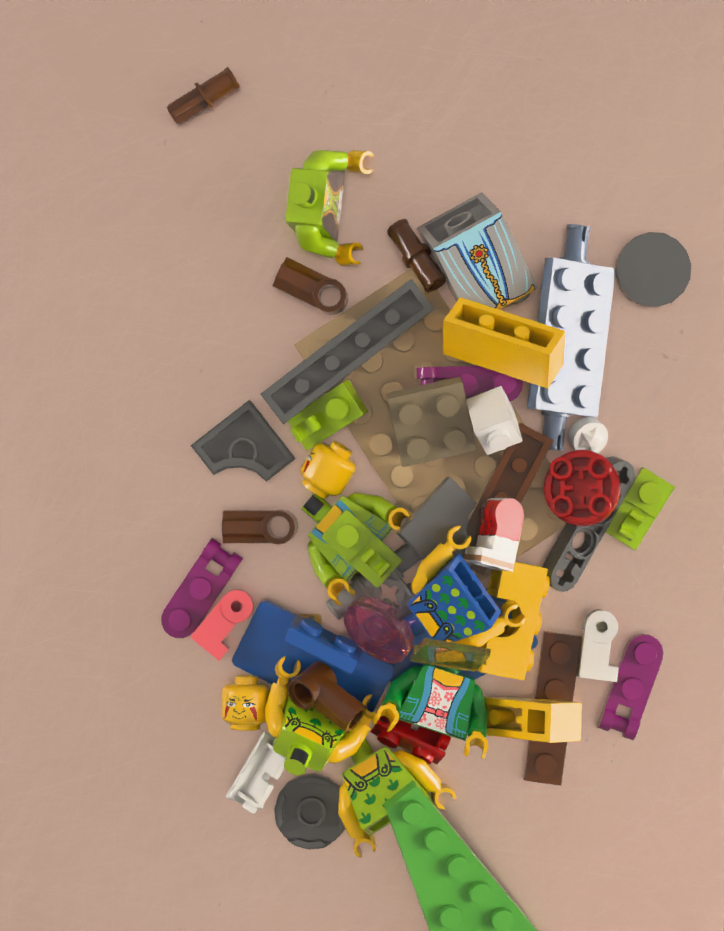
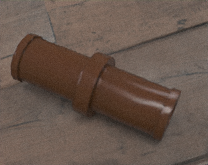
M401 219L393 223L388 228L387 234L403 255L402 262L406 268L413 270L426 292H433L440 288L446 282V277L431 258V250L428 245L421 243L407 219Z

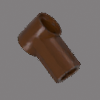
M288 257L281 264L272 285L329 315L342 312L348 303V293L342 283ZM328 287H335L340 291L341 297L339 302L334 306H324L321 303V293Z
M288 510L223 511V543L283 544L294 538L298 530L297 519ZM276 516L284 517L289 522L290 529L285 537H277L271 531L270 524Z
M317 661L312 663L291 680L287 687L288 695L297 707L304 710L315 708L348 733L356 727L367 709V706L337 684L335 673L323 662Z

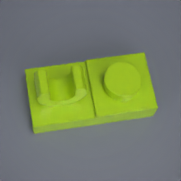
M347 380L315 400L290 419L288 423L292 427L290 431L296 441L301 442L307 451L369 411L351 382Z
M641 467L606 533L636 551L675 486L646 468Z
M347 509L321 536L328 545L376 588L403 561Z

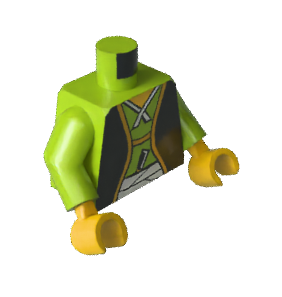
M317 150L312 152L304 161L303 168H292L285 218L286 223L296 233L298 244L305 251L331 259L335 256V260L340 266L361 264L360 261L353 259L352 251L363 250V246L357 242L338 245L337 237L345 179L344 170L347 168L353 173H371L372 169H364L362 165L365 156H373V153L369 151L352 150L347 154L344 151Z

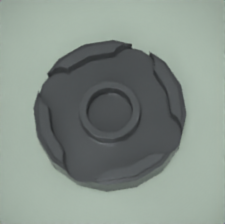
M648 232L634 237L622 248L617 259L615 275L621 291L629 300L642 306L660 307L672 303L684 293L691 277V262L687 250L677 239L665 233Z
M316 773L299 775L287 782L279 792L274 808L276 825L283 836L294 846L308 850L324 848L335 841L345 830L338 814L340 786L329 777Z

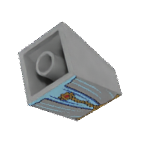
M482 192L417 227L424 243L430 248L431 256L437 267L445 275L446 283L456 302L461 297L500 310L509 304L514 305L525 301L531 292L538 289L501 211Z

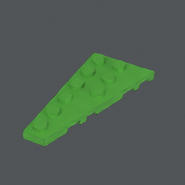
M414 780L383 803L429 931H538Z

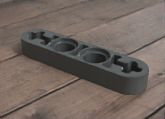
M615 456L606 458L619 473L621 486L617 506L606 519L591 526H574L568 523L564 526L542 566L548 569L546 576H549V586L553 589L565 592L572 589L578 582L633 484L635 471L629 462ZM584 531V543L578 549H573L572 541L575 535ZM567 553L573 556L572 561L565 557ZM559 569L564 571L562 577L556 575Z

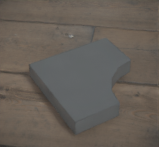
M248 400L190 445L213 475L228 468H244L256 472L267 482L296 459L251 400Z
M446 477L400 527L396 534L424 560L440 543L445 544L447 542V533L453 526H461L459 530L454 532L453 542L455 544H462L468 537L469 515L477 503L451 477ZM466 548L455 549L453 555L455 556L460 553L464 558Z

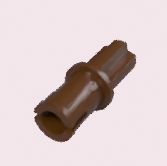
M227 67L224 71L200 85L196 82L194 84L196 88L167 106V110L174 122L181 124L207 107L211 110L213 103L233 90L240 88V85Z

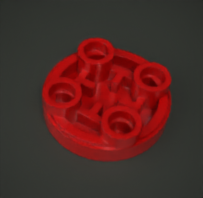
M575 450L554 459L545 476L544 496L548 507L559 519L574 526H591L603 521L614 511L620 498L621 486L617 471L605 457L593 451Z

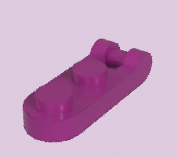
M481 366L416 368L417 379H421V385L434 383L436 379H451L461 376L466 399L502 386L511 402L520 395L523 388V380Z
M211 538L162 613L161 624L169 636L185 638L198 628L243 560L235 552L231 555L220 548L221 543L214 538ZM211 560L223 567L218 576L206 569Z
M638 634L629 639L618 665L617 682H612L597 728L609 731L611 728L622 732V737L635 739L663 660L664 652L658 639L649 634ZM618 704L631 708L627 718L616 715Z

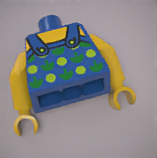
M457 525L448 531L447 542L445 544L440 543L420 563L411 584L414 594L407 602L412 613L403 618V626L408 635L414 638L427 632L434 644L438 646L451 643L453 646L478 648L503 633L505 626L520 627L523 625L525 616L520 614L514 619H509V612L516 609L519 604L516 601H507L500 610L461 554L453 555L455 549H464L471 542V536H468L462 544H455L453 542L454 532L461 527Z

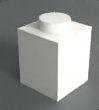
M502 386L466 399L474 433L487 455L504 450L523 441L514 408Z

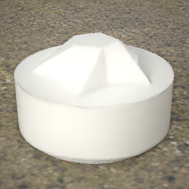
M584 417L575 422L568 434L569 444L574 450H589L599 453L607 443V429L596 418Z

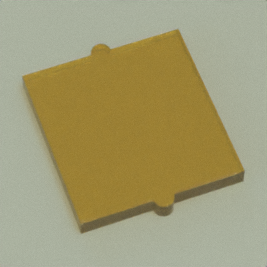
M424 638L419 645H414L410 661L475 672L481 665H486L491 649Z

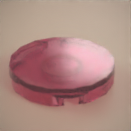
M361 597L356 602H353L345 611L344 625L349 636L358 647L371 657L390 664L403 661L414 647V636L409 624L404 619L400 622L394 616L397 611L391 605L376 598Z

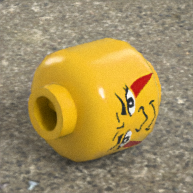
M333 441L331 445L317 443L300 467L301 475L304 478L302 484L314 494L325 499L329 495H340L356 472V466L349 458L352 451L337 441Z
M236 675L235 683H228L222 688L221 717L223 721L230 724V729L241 731L260 730V724L266 722L264 708L270 688L265 684L257 683L258 676Z

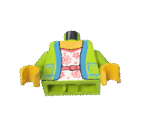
M358 492L352 493L348 497L342 495L333 507L316 494H313L304 504L301 510L318 523L308 534V537L311 539L307 546L314 573L326 587L329 597L338 606H342V603L338 600V594L342 590L347 589L352 596L355 595L354 589L347 582L357 570L328 545L321 536L347 509L381 541H384L393 529L396 531L400 529L402 520L405 517H410L412 515L411 512L398 508L381 496Z

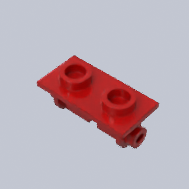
M381 716L380 720L377 721L370 733L377 736V740L380 743L391 748L399 746L412 752V755L424 760L427 764L434 763L437 765L445 756L446 752L444 751L451 740V737L420 726L415 731L411 729V723L398 720L393 729L388 732L390 720L386 716Z

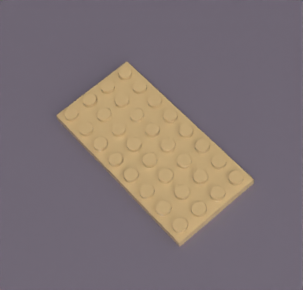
M409 269L294 344L303 360L307 359L410 279L414 281L433 306L434 310L326 392L328 393L347 380L351 382L369 412L348 424L347 427L399 507L413 514L446 477H451L478 503L505 449L487 455L474 433L471 421L476 451L402 467L386 393L421 386V379H417L416 368L477 366L443 354V320L450 312V308L438 290L426 292L413 270ZM436 379V382L447 379ZM514 408L518 424H524L521 417ZM546 456L521 503L524 511V520L516 558L566 525V522L553 514L545 500L544 480L550 468V462ZM487 568L484 575L474 570L472 571L481 582L491 575L492 569Z

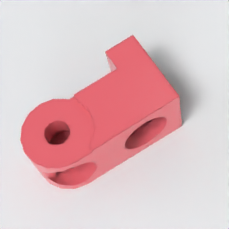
M235 589L229 591L190 637L220 661L230 648L223 642V639L237 623L243 622L250 617L254 607L252 597L244 590Z

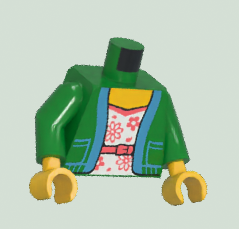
M445 645L439 665L423 660L420 666H410L391 682L382 706L372 718L373 724L377 723L380 716H386L390 720V726L387 729L389 732L398 720H402L466 741L463 750L466 757L469 755L470 746L476 745L481 748V759H484L488 750V741L485 738L487 734L488 710L483 690L475 684L474 676L460 672L467 652Z

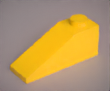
M484 696L488 710L486 734L488 736L548 743L581 741L582 702Z

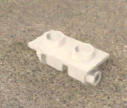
M263 732L226 795L227 798L243 804L242 807L253 814L258 809H263L265 801L274 788L268 782L269 778L273 777L278 780L285 769L284 761L286 757L275 753L273 750L275 737L266 732Z

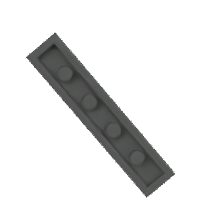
M410 279L260 395L284 425L434 310L433 306L414 281Z

